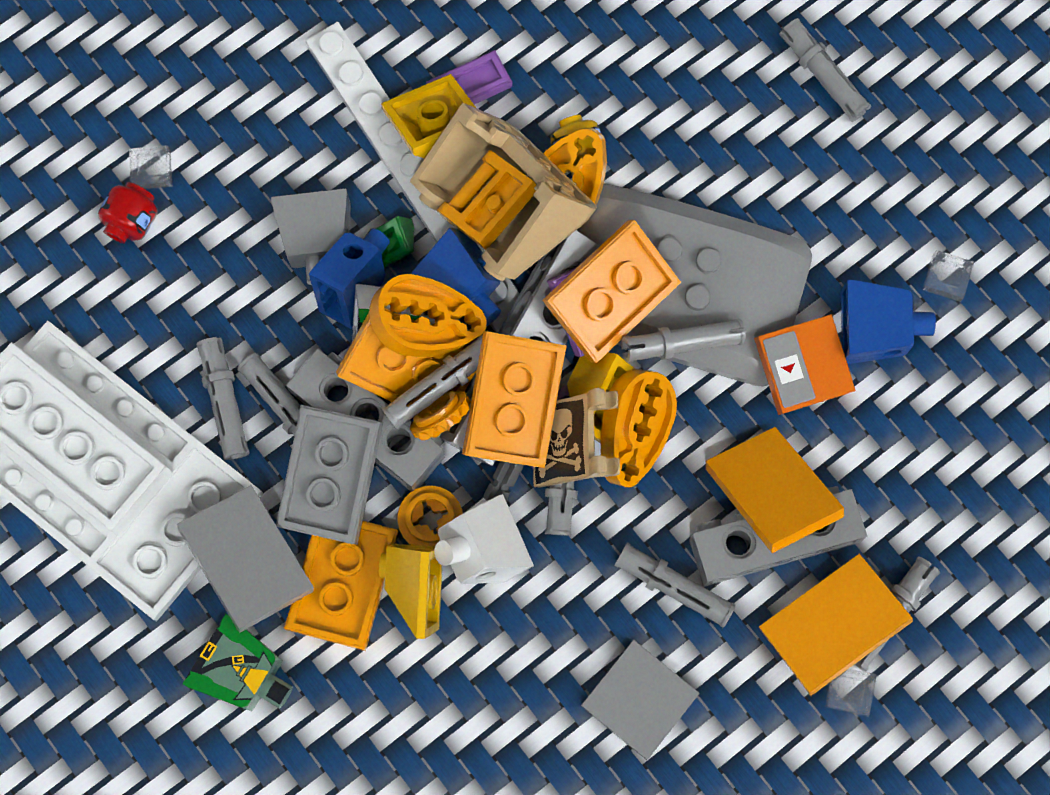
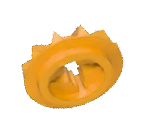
M449 391L430 406L414 416L410 425V431L415 438L420 440L438 437L442 432L449 431L454 424L460 423L461 417L466 415L470 409V399L463 391Z
M423 486L410 492L404 498L398 510L397 522L403 538L409 545L435 546L437 542L441 541L438 534L434 535L433 530H430L428 525L421 526L419 524L413 526L424 518L423 511L425 509L423 504L427 503L428 508H431L434 514L448 512L437 520V532L440 527L463 514L459 501L451 492L438 486Z

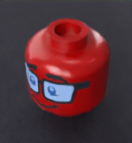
M127 182L125 186H114L98 211L99 220L106 226L103 231L104 234L122 244L127 239L134 241L143 239L158 213L157 207L153 203L155 197L146 189L131 182Z

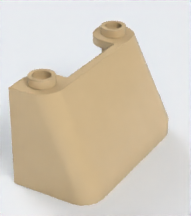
M462 103L410 182L421 193L419 199L425 205L437 211L444 201L450 202L484 163L481 159L489 150L536 183L534 188L536 192L482 254V258L486 262L484 269L490 275L500 281H504L506 278L516 279L585 224L597 207L518 129L498 117Z

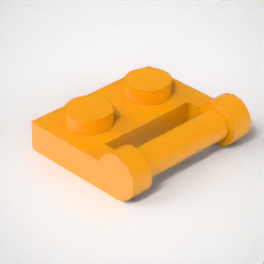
M491 150L481 159L484 163L450 202L444 201L437 209V212L446 221L457 227L485 250L489 248L536 192L534 189L536 183Z

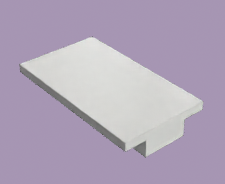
M47 321L22 350L11 342L0 354V494L157 622L201 569L180 534L177 524L252 485L259 498L264 493L71 338Z

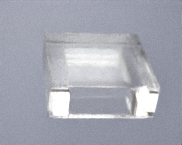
M168 145L129 149L131 183L139 185L144 189L172 187L171 150Z
M936 250L933 253L922 290L961 302L966 293L974 262Z
M852 668L847 669L830 682L825 707L861 716H869L877 674Z

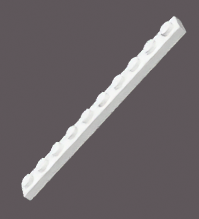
M339 22L305 40L307 48L434 241L437 243L449 228L458 229L446 221L436 210L431 209L419 199L421 193L410 180L424 161V158L413 155L382 110L381 103L390 99ZM478 245L484 253L485 249ZM509 278L501 281L500 285L489 296L501 309L499 317L490 324L495 333L499 332L519 296V292Z

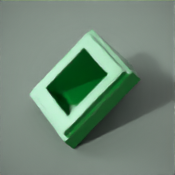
M397 216L376 228L384 233L390 241V244L382 253L384 268L414 252V224L412 219Z

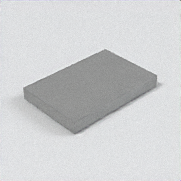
M301 405L276 526L345 543L358 544L383 422Z
M252 485L177 524L180 534L239 633L314 592L312 583Z

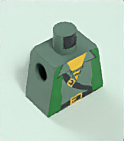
M227 614L223 617L182 683L188 688L251 712L256 707L260 698L280 709L293 690V686L275 676L283 660L247 629L239 633Z

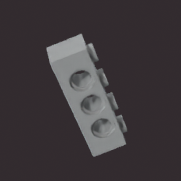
M317 349L287 383L286 387L291 395L305 406L360 417L363 412L368 410L378 412L380 414L378 421L383 422L375 463L411 492L420 488L445 458L444 450L440 447L443 440L439 436L431 437L428 440L415 438L410 431L411 423L409 420L396 430L381 410L388 404L380 399L378 395L338 377L336 370L343 359L333 352L327 356ZM335 386L348 388L347 396L341 401L334 402L328 399L329 391ZM397 435H405L411 439L410 446L402 452L392 451L389 448L390 441Z
M838 486L828 488L844 507L843 518L825 526L824 532H813L774 553H771L741 513L736 515L737 521L722 525L720 519L696 526L698 532L692 534L689 542L703 587L860 543L867 537V533L852 489L840 492ZM730 536L741 537L747 545L746 553L743 555L731 553L726 546V539Z

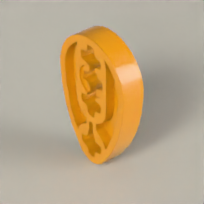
M583 128L561 138L543 154L564 174L571 171L573 173L572 181L596 205L605 180L607 166L606 141L598 130ZM591 136L594 139L592 146L596 149L595 154H586L580 158L577 164L582 150L578 140H585Z
M414 274L399 275L385 283L374 294L369 309L370 322L378 339L393 352L404 356L428 357L456 351L481 336L483 331L486 330L487 325L483 311L465 295L443 283ZM390 305L391 312L397 313L403 312L410 307L411 314L420 316L427 311L428 317L434 319L435 323L430 325V320L427 317H419L414 322H411V317L407 314H401L393 320L392 314L385 311V307ZM464 317L465 323L471 325L470 330L467 331L466 324L460 323V318Z
M642 369L627 371L614 382L610 391H618V408L604 410L602 418L601 456H605L606 459L614 457L620 459V474L605 478L611 484L623 487L635 486L652 468L668 440L677 411L676 394L670 381L658 372ZM646 386L649 387V392H648V393L645 392V387H646ZM640 405L645 407L644 413L639 411ZM634 425L638 426L636 432L633 431ZM623 464L626 465L625 471H621Z

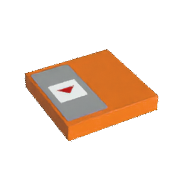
M832 314L754 338L778 415L856 391Z

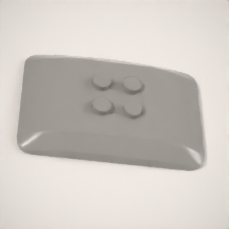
M603 184L600 198L596 204L597 209L577 231L601 246L626 221L635 220L681 281L626 336L655 333L656 329L662 327L676 330L741 319L745 327L738 329L736 332L729 333L746 331L744 344L678 353L667 360L754 386H767L768 381L754 338L794 326L812 262L810 247L796 237L735 217L668 198ZM621 340L616 345L621 346Z

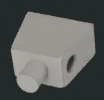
M346 188L271 197L274 214L290 266L292 268L306 267V278L309 285H312L309 277L310 271L344 233H349L351 204Z

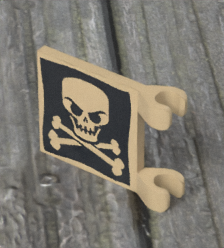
M594 388L586 394L557 400L545 468L533 466L534 487L540 488L594 477L616 476L620 474V459L615 457L606 459L605 456L601 455L595 456L594 411L618 408V391L605 392L604 389Z

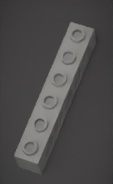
M576 230L537 262L498 333L565 345L568 336L555 316L552 314L548 322L543 317V310L546 305L542 300L551 292L547 280L563 274L567 268L571 270L578 267L600 246ZM476 373L465 390L470 401L472 399ZM469 411L461 417L460 423L454 424L449 431H444L440 435L443 441L460 451L463 450ZM472 457L479 462L493 466L494 462L496 461Z

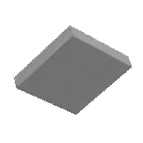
M633 640L581 707L645 760H648L700 693Z

